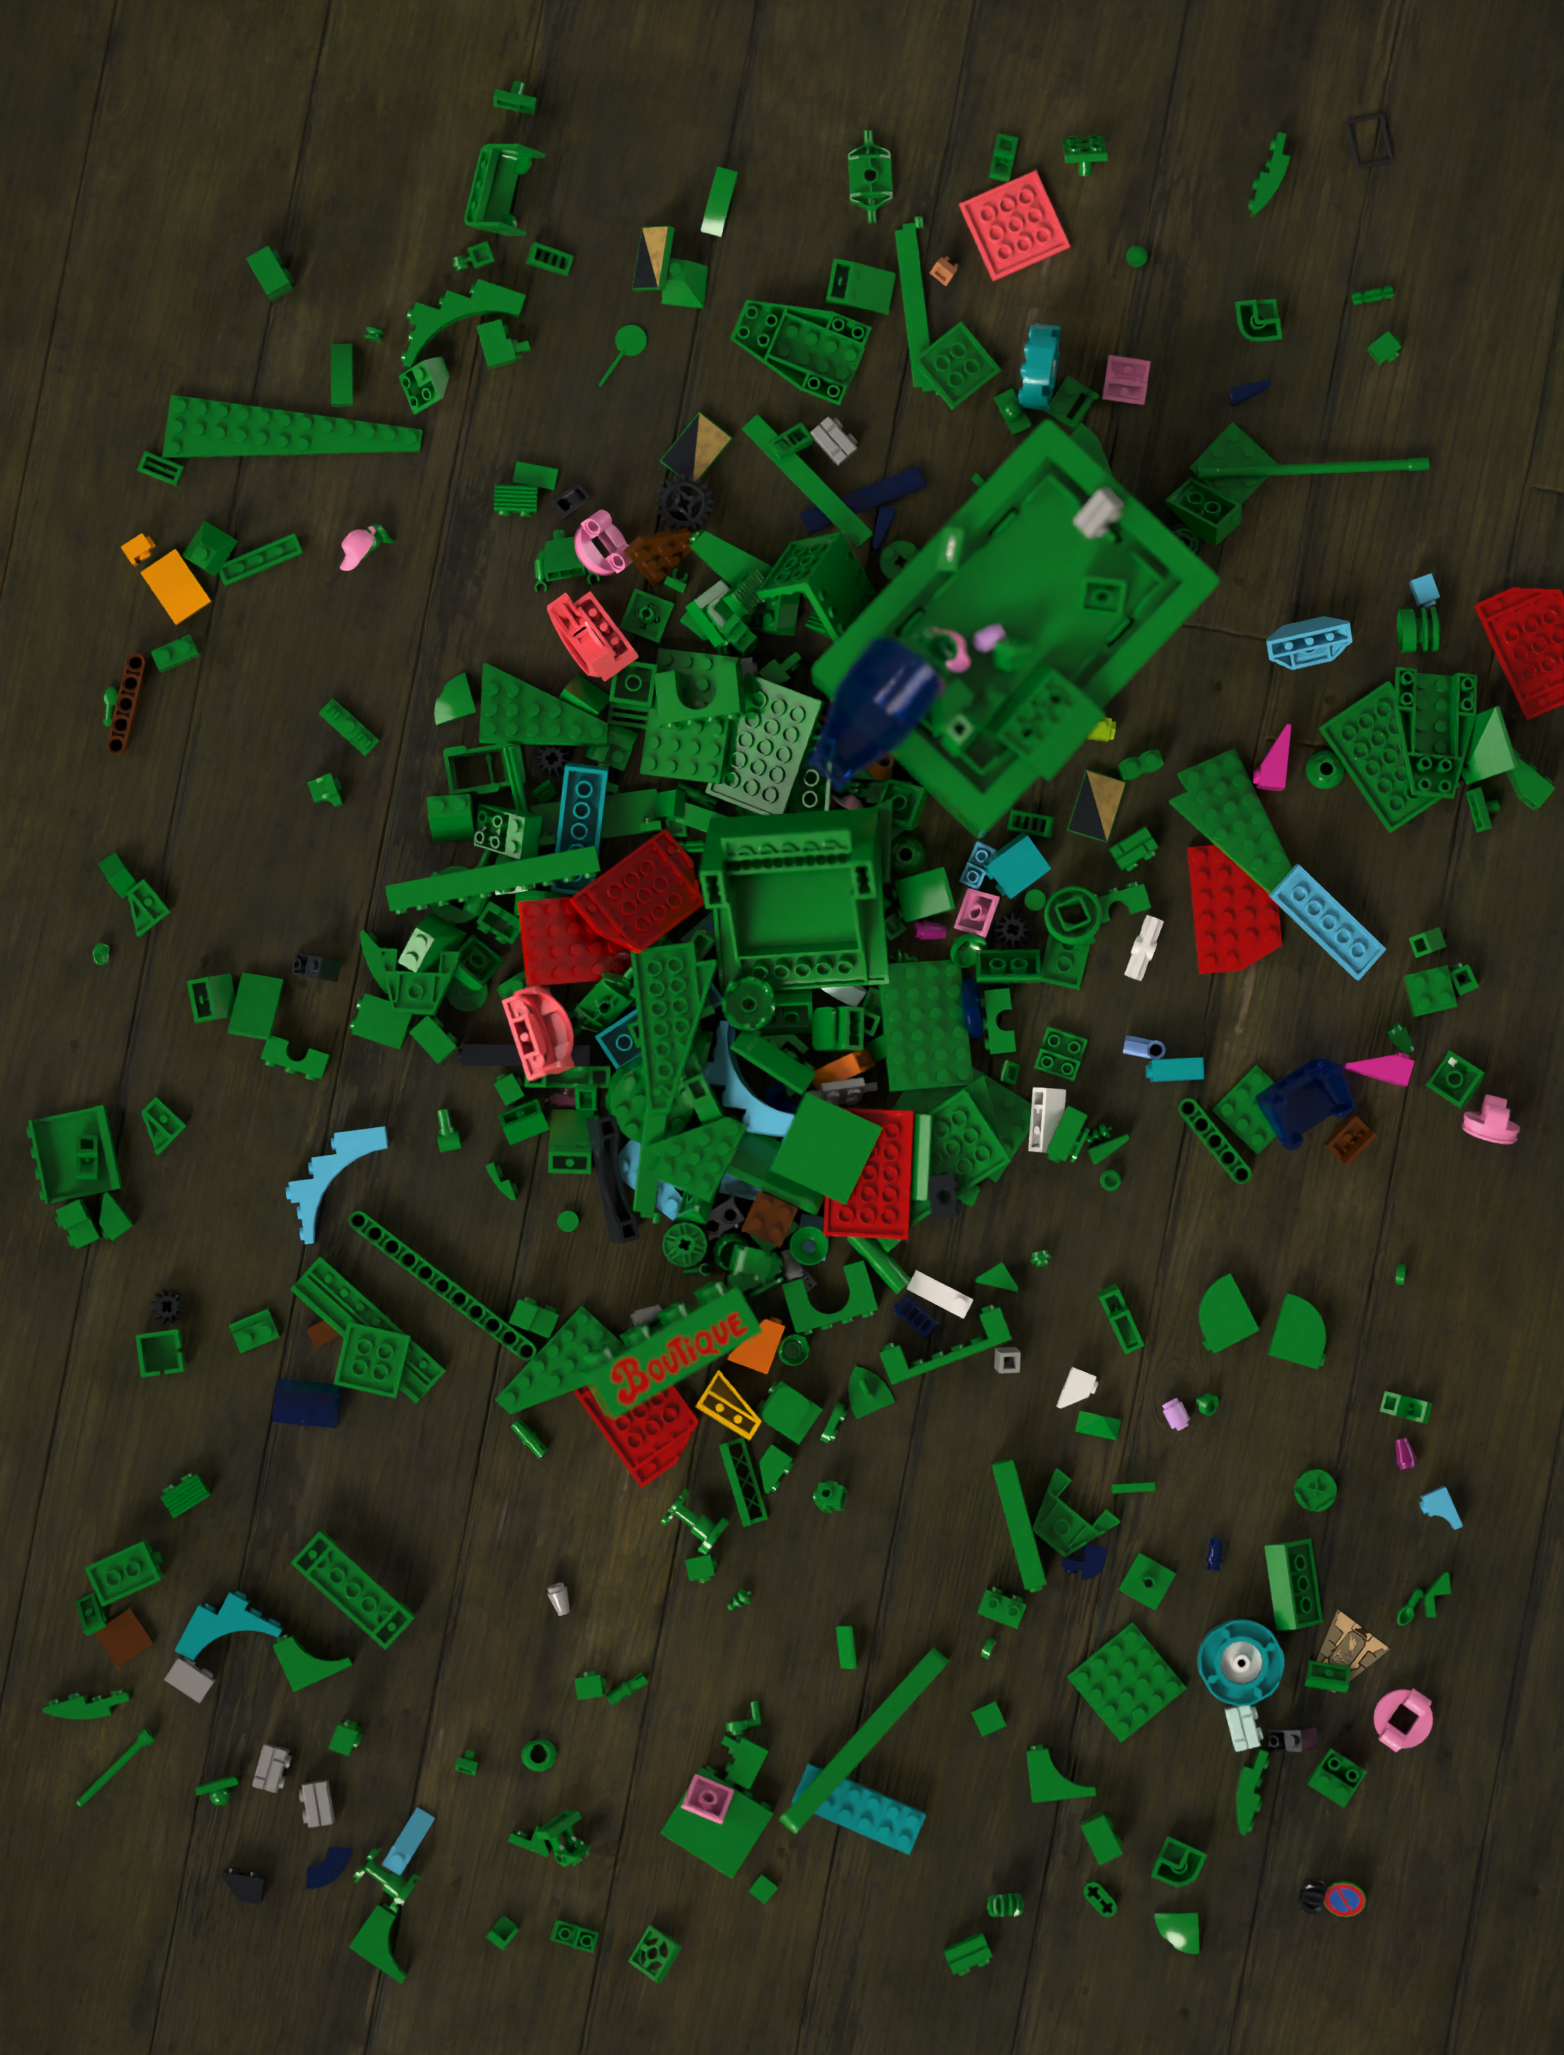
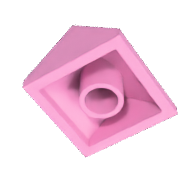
M968 888L954 928L966 933H975L985 939L1000 897Z
M695 1774L682 1803V1808L722 1824L734 1790Z

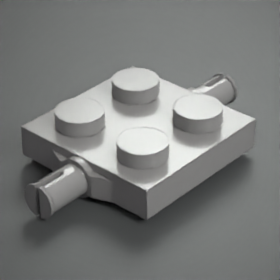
M864 1078L823 1083L817 1091L807 1093L835 1106L845 1103L847 1105H854L861 1101L862 1095L865 1092L877 1091L878 1088L876 1082L864 1083Z

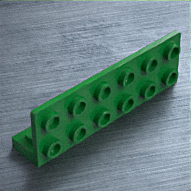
M649 789L605 795L600 839L662 831L661 820L655 817L657 790ZM561 802L531 806V813L542 816L539 847L556 845Z

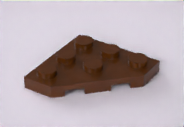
M683 528L675 533L665 531L656 533L652 537H647L646 535L638 536L624 552L649 583L655 587L693 551L687 546L692 533L687 528Z

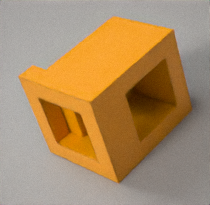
M141 533L121 546L132 565L136 567L138 565L136 561L147 559L156 545L150 536L145 537Z

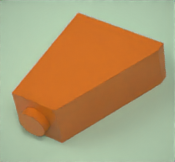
M865 1047L861 1051H855L813 1071L817 1075L811 1083L818 1090L823 1083L847 1080L875 1067L876 1064L868 1047Z
M772 1316L769 1320L764 1319L759 1324L762 1332L740 1344L729 1355L727 1360L768 1374L785 1328L782 1325L783 1320Z

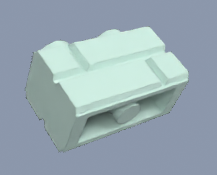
M1231 1706L1224 1708L1235 1751L1238 1752L1261 1746L1260 1740H1263L1261 1728H1256L1255 1719H1258L1255 1706Z

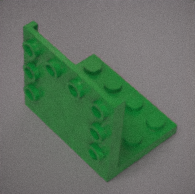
M842 532L790 542L756 591L760 599L805 591L834 644L861 616L876 593Z

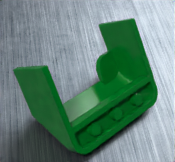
M521 144L484 145L477 162L464 217L465 224L476 229L506 236H526V231L516 228L515 216L509 214L518 174H525L531 168L532 158H545V154Z

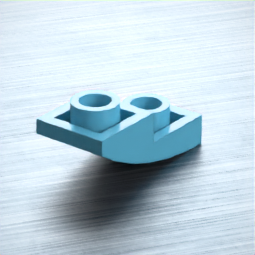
M977 841L959 882L979 890L985 876L983 870L986 868L982 862L993 855L996 849Z

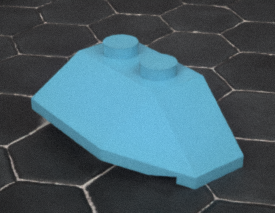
M1325 616L1282 625L1266 639L1269 660L1291 670L1333 661L1347 645L1353 642L1349 621Z

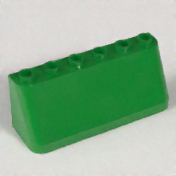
M730 1113L728 1114V1116H725V1118L729 1117L738 1122L740 1120L739 1117L732 1115ZM746 1131L726 1173L817 1216L825 1195L769 1170L781 1145V1142L777 1141L778 1136L755 1134Z

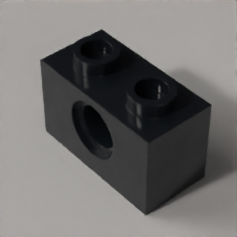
M957 1174L928 1176L931 1219L959 1217V1212L963 1211L962 1200L958 1199V1191H961L960 1178H957ZM948 1190L951 1193L949 1202H944L941 1199L942 1191Z

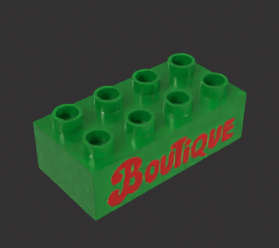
M713 1280L693 1292L698 1302L688 1308L684 1302L680 1303L677 1301L658 1312L657 1316L661 1323L650 1329L647 1324L643 1325L640 1323L622 1333L620 1337L625 1345L615 1351L610 1346L606 1347L604 1344L586 1354L583 1358L588 1366L579 1372L604 1415L613 1419L617 1418L761 1333L762 1329L738 1287L724 1286L721 1280Z

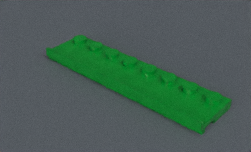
M321 1256L290 1289L343 1338L345 1337L348 1321L406 1334ZM411 1338L399 1389L413 1402L417 1403L446 1370Z

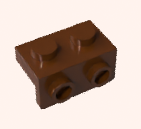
M1353 1113L1323 1144L1341 1162L1349 1165L1357 1159L1358 1155L1366 1147L1372 1144L1376 1134Z

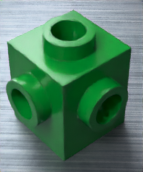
M834 1481L819 1482L818 1489L815 1488L813 1500L823 1512L833 1513V1510L844 1512L848 1491L844 1486L838 1485Z

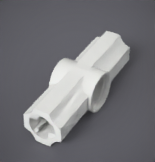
M1149 915L1146 916L1139 936L1137 935L1132 947V955L1124 975L1139 981L1142 980L1149 960L1151 961L1155 952L1156 941L1164 921Z

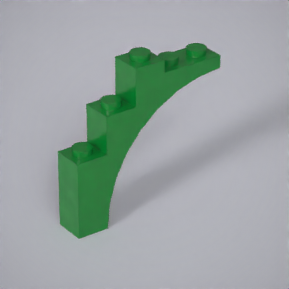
M477 279L476 284L472 283L469 291L471 298L448 290L445 295H441L438 307H441L440 310L415 302L414 307L411 306L407 314V318L410 319L409 324L416 328L415 330L411 329L408 341H410L409 348L404 349L401 357L404 368L410 369L414 367L426 345L440 331L457 321L484 314H500L520 318L527 299L526 295Z

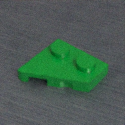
M145 879L141 880L127 892L138 938L171 912Z
M157 1097L141 1112L154 1145L155 1153L158 1156L187 1127Z

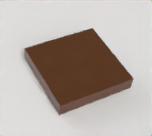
M131 1608L107 1623L105 1628L94 1632L118 1668L154 1643Z

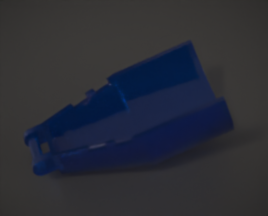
M886 637L873 638L836 687L835 697L832 706L829 708L826 724L823 726L816 750L807 764L820 771L835 785L834 788L840 792L853 776L901 746L909 738L944 692L943 681L937 672L913 650ZM821 758L828 762L842 776L839 778L823 762L820 761Z

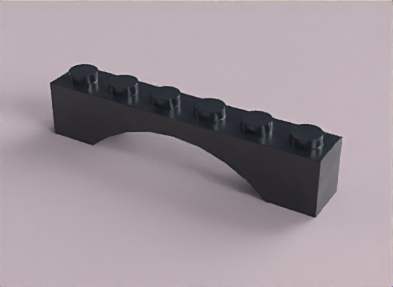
M603 1113L586 1118L610 1242L623 1244L640 1239L637 1220L627 1200L620 1175L618 1161L620 1135L616 1117L612 1114Z

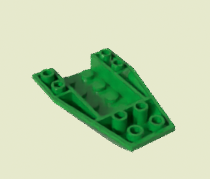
M746 300L730 340L799 390L840 406L863 357L872 327L832 311Z
M1395 668L1394 710L1412 795L1454 798L1476 719L1477 675L1456 673L1452 676L1417 673V669Z

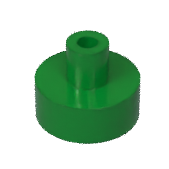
M1207 1393L1203 1397L1199 1396L1196 1404L1199 1405V1411L1202 1414L1211 1416L1218 1408L1219 1399L1217 1396Z

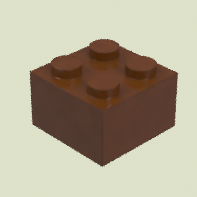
M759 1191L741 1230L781 1248L798 1208Z

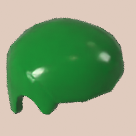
M793 1333L784 1336L780 1340L777 1351L784 1364L796 1366L802 1364L807 1359L810 1346L804 1336Z

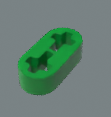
M1089 1881L1084 1885V1896L1103 1917H1111L1116 1913L1117 1905L1114 1899L1098 1882ZM1097 1886L1098 1889L1096 1891L1100 1897L1097 1899L1093 1894L1089 1896L1088 1887L1094 1888ZM1102 1899L1107 1904H1109L1110 1902L1112 1903L1111 1912L1107 1910L1104 1912L1102 1911V1909L1104 1908L1103 1905L1100 1903Z

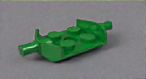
M865 130L863 131V145L848 154L850 202L868 211V224H872L871 216H873V224H876L877 209L892 201L891 156L888 150L874 145L873 131L869 130L868 139V133ZM868 170L874 171L876 173L875 180H866L864 177L865 172Z
M632 966L622 975L602 972V979L576 1007L572 1004L578 1020L577 1024L573 1027V1036L575 1038L583 1029L597 1033L604 1031L635 999L629 995L632 990L630 987V979L633 977ZM603 1003H610L608 1008H600Z

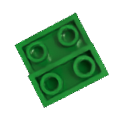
M1048 1025L1034 1068L1074 1081L1088 1038Z

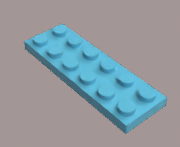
M1298 864L1292 868L1269 894V897L1355 980L1359 981L1386 950L1377 939Z

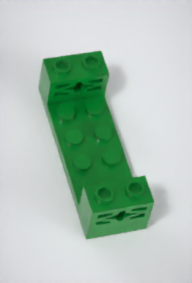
M992 1304L981 1308L982 1313L978 1314L987 1338L984 1339L983 1336L971 1339L970 1345L963 1346L962 1343L950 1348L951 1352L946 1354L943 1351L930 1355L932 1359L925 1362L923 1359L911 1362L912 1367L909 1368L899 1344L895 1345L894 1342L881 1346L883 1350L879 1351L891 1385L1011 1340L1000 1307H994Z
M322 1529L296 1556L291 1564L386 1650L417 1615L401 1601L400 1603L397 1602L336 1546L338 1543Z

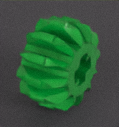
M1019 1893L998 1894L988 1897L987 1907L989 1915L992 1917L1015 1916L1023 1913L1024 1903L1022 1895Z

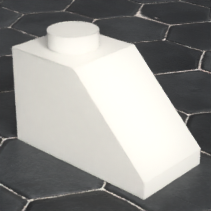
M1072 1367L1056 1407H1066L1089 1397L1090 1393L1094 1394L1098 1382L1095 1381L1096 1376Z

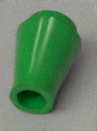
M1401 1022L1391 1026L1386 1031L1388 1038L1403 1054H1409L1415 1049L1406 1026H1403Z

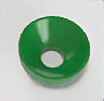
M1331 751L1315 753L1306 764L1308 780L1319 789L1335 787L1344 776V765L1338 756ZM1323 763L1331 764L1333 771L1330 775L1321 773L1320 766Z
M902 836L893 840L891 845V869L902 875H909L919 870L925 858L921 843L909 836ZM904 848L912 852V858L908 861H903L899 857L900 851Z
M975 933L959 935L954 940L950 951V957L954 964L961 968L974 965L976 963V950L987 949L986 940Z
M811 1226L797 1230L790 1240V1251L794 1259L804 1265H814L822 1261L828 1252V1240L826 1236H823L824 1233L820 1229ZM807 1239L813 1240L816 1244L815 1250L812 1252H806L803 1249V1243Z

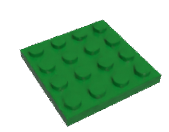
M1133 1622L1067 1675V1678L1121 1743L1187 1689Z

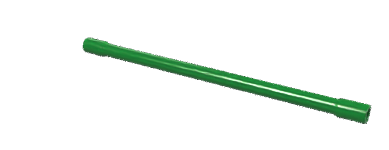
M1429 458L1232 467L1206 466L1197 467V479L1393 470L1419 471L1429 470Z

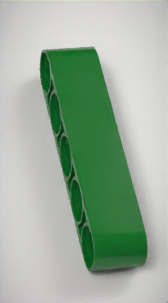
M1190 1098L1180 1101L1178 1104L1179 1114L1231 1179L1238 1184L1247 1183L1252 1176L1250 1168L1197 1102ZM1185 1102H1190L1193 1105V1112L1191 1114L1183 1112L1182 1106ZM1200 1118L1204 1119L1207 1123V1127L1203 1131L1196 1128V1121ZM1212 1135L1219 1137V1146L1212 1147L1209 1144V1138ZM1225 1152L1233 1154L1234 1159L1230 1164H1226L1222 1160ZM1240 1168L1245 1169L1247 1172L1246 1178L1242 1181L1236 1177V1171Z

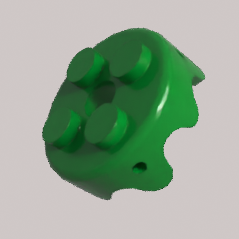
M752 976L741 980H732L722 997L724 1016L733 1027L743 1031H755L767 1025L775 1012V997L769 983ZM750 1000L755 1003V1007L751 1010H746L743 1007V1003Z

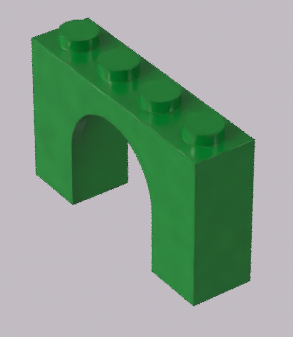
M736 661L715 664L717 681L715 698L707 707L698 710L691 709L684 700L681 673L677 671L655 673L659 724L666 726L667 729L679 728L680 724L687 723V726L699 725L700 721L716 723L720 722V718L737 720L740 719V715H747L742 664Z
M863 1260L843 1266L850 1295L844 1308L836 1313L825 1314L812 1307L802 1278L782 1284L796 1334L801 1333L802 1336L814 1333L813 1329L821 1327L822 1330L834 1327L833 1323L841 1321L842 1324L854 1321V1316L861 1314L862 1318L875 1315L874 1311L878 1310Z

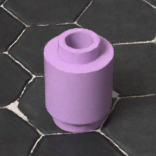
M999 624L995 626L990 625L975 633V639L972 641L978 652L982 650L983 653H986L995 648V641L1004 640L1005 634Z
M1178 1398L1162 1405L1164 1408L1163 1413L1172 1429L1176 1428L1179 1431L1189 1425L1187 1421L1191 1419L1183 1403L1179 1402Z

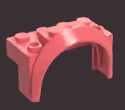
M591 591L575 603L572 602L567 593H564L547 606L551 621L562 642L587 675L601 677L605 682L639 657ZM583 627H586V629H584V630L581 631L579 634H577L576 636H574V634H575L576 632H578V631H579L580 629H582Z

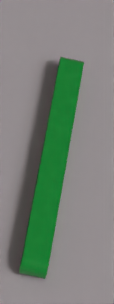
M356 1211L350 1215L349 1224L355 1231L520 1359L528 1361L536 1356L537 1348L532 1341L363 1211ZM358 1214L362 1215L365 1219L364 1224L360 1227L356 1226L353 1222L354 1217ZM375 1227L381 1230V1237L377 1240L372 1239L370 1231ZM391 1240L398 1243V1250L394 1253L389 1252L387 1249V1244ZM408 1253L413 1254L415 1257V1262L411 1266L404 1263V1257ZM425 1266L432 1270V1275L428 1279L421 1276V1269ZM442 1279L446 1280L449 1284V1288L445 1292L440 1291L437 1287L438 1282ZM463 1293L466 1300L462 1305H458L454 1301L455 1294ZM473 1306L482 1308V1315L479 1318L472 1316L471 1309ZM490 1319H496L499 1322V1328L496 1331L488 1328V1321ZM507 1332H513L516 1335V1341L513 1344L505 1341L504 1337ZM524 1345L532 1347L533 1353L531 1356L525 1357L522 1354L521 1349Z
M933 1647L779 1820L796 1834L947 1665L949 1660Z

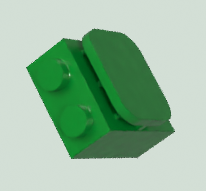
M723 579L713 584L685 606L715 648L721 644L725 647L730 643L720 629L734 614L731 608L723 601V597L732 589L728 587ZM746 615L740 617L746 626L753 620L751 615L749 617Z
M366 993L364 997L360 996L356 1007L359 1009L358 1015L352 1018L350 1029H353L351 1034L402 1050L413 1014L393 1013L390 1001Z
M844 1006L815 1009L812 1021V1046L815 1050L834 1053L863 1050L864 1008Z
M1069 1106L1065 1108L1047 1150L1044 1152L1048 1154L1047 1159L1058 1164L1060 1161L1065 1162L1070 1154L1069 1162H1075L1090 1131L1088 1128H1084L1083 1132L1080 1131L1087 1118L1086 1114Z
M776 1255L771 1279L766 1278V1282L754 1280V1275L747 1273L745 1277L730 1274L727 1278L731 1286H737L741 1293L752 1288L753 1292L749 1293L751 1298L784 1281L782 1277L775 1278V1275L782 1272L781 1267L784 1265L779 1255Z
M782 1380L779 1383L774 1381L768 1390L771 1395L766 1401L762 1399L756 1408L759 1411L757 1416L799 1445L823 1409Z

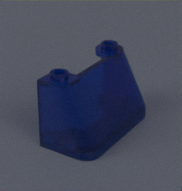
M1316 1058L1307 1062L1255 1097L1261 1112L1283 1147L1288 1150L1298 1149L1304 1141L1301 1134L1327 1117L1333 1115L1345 1118L1357 1109L1342 1066L1324 1058Z

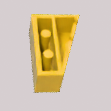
M720 1370L717 1371L695 1406L747 1440H751L762 1422Z

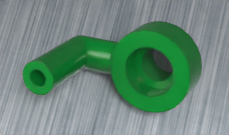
M759 1701L750 1702L752 1719L725 1722L726 1731H731V1735L744 1734L745 1729L760 1726Z

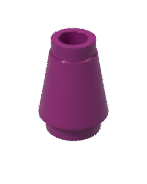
M925 919L917 920L914 936L920 940L945 939L947 927Z
M1408 1438L1396 1440V1459L1400 1471L1417 1467L1416 1462L1418 1460L1408 1442Z

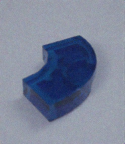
M330 1847L328 1856L323 1862L316 1866L307 1867L306 1889L320 1888L337 1879L348 1864L352 1848Z

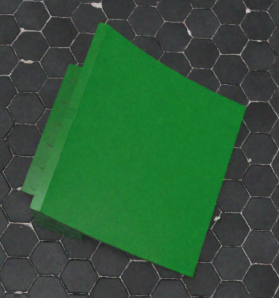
M879 807L710 819L700 876L706 909L713 908L721 994L725 993L728 984L732 980H741L748 976L768 982L772 991L890 984L882 885Z

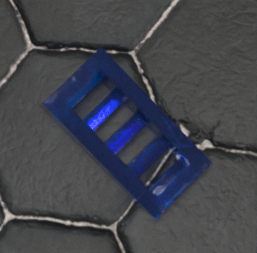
M1268 379L1230 388L1227 392L1230 406L1235 407L1268 389L1271 385V380Z
M880 507L872 544L873 550L877 551L896 515L897 509Z
M907 1294L892 1310L923 1338L938 1324L932 1316ZM909 1302L911 1305L902 1314L900 1310ZM915 1307L917 1311L910 1319H908L906 1316ZM922 1313L924 1315L923 1318L915 1325L913 1323L914 1320ZM927 1319L930 1320V1323L923 1331L919 1329Z

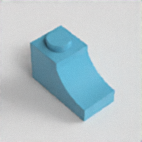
M1445 1486L1420 1496L1422 1501L1419 1502V1505L1424 1514L1427 1513L1430 1517L1438 1515L1445 1518L1455 1530L1463 1527Z

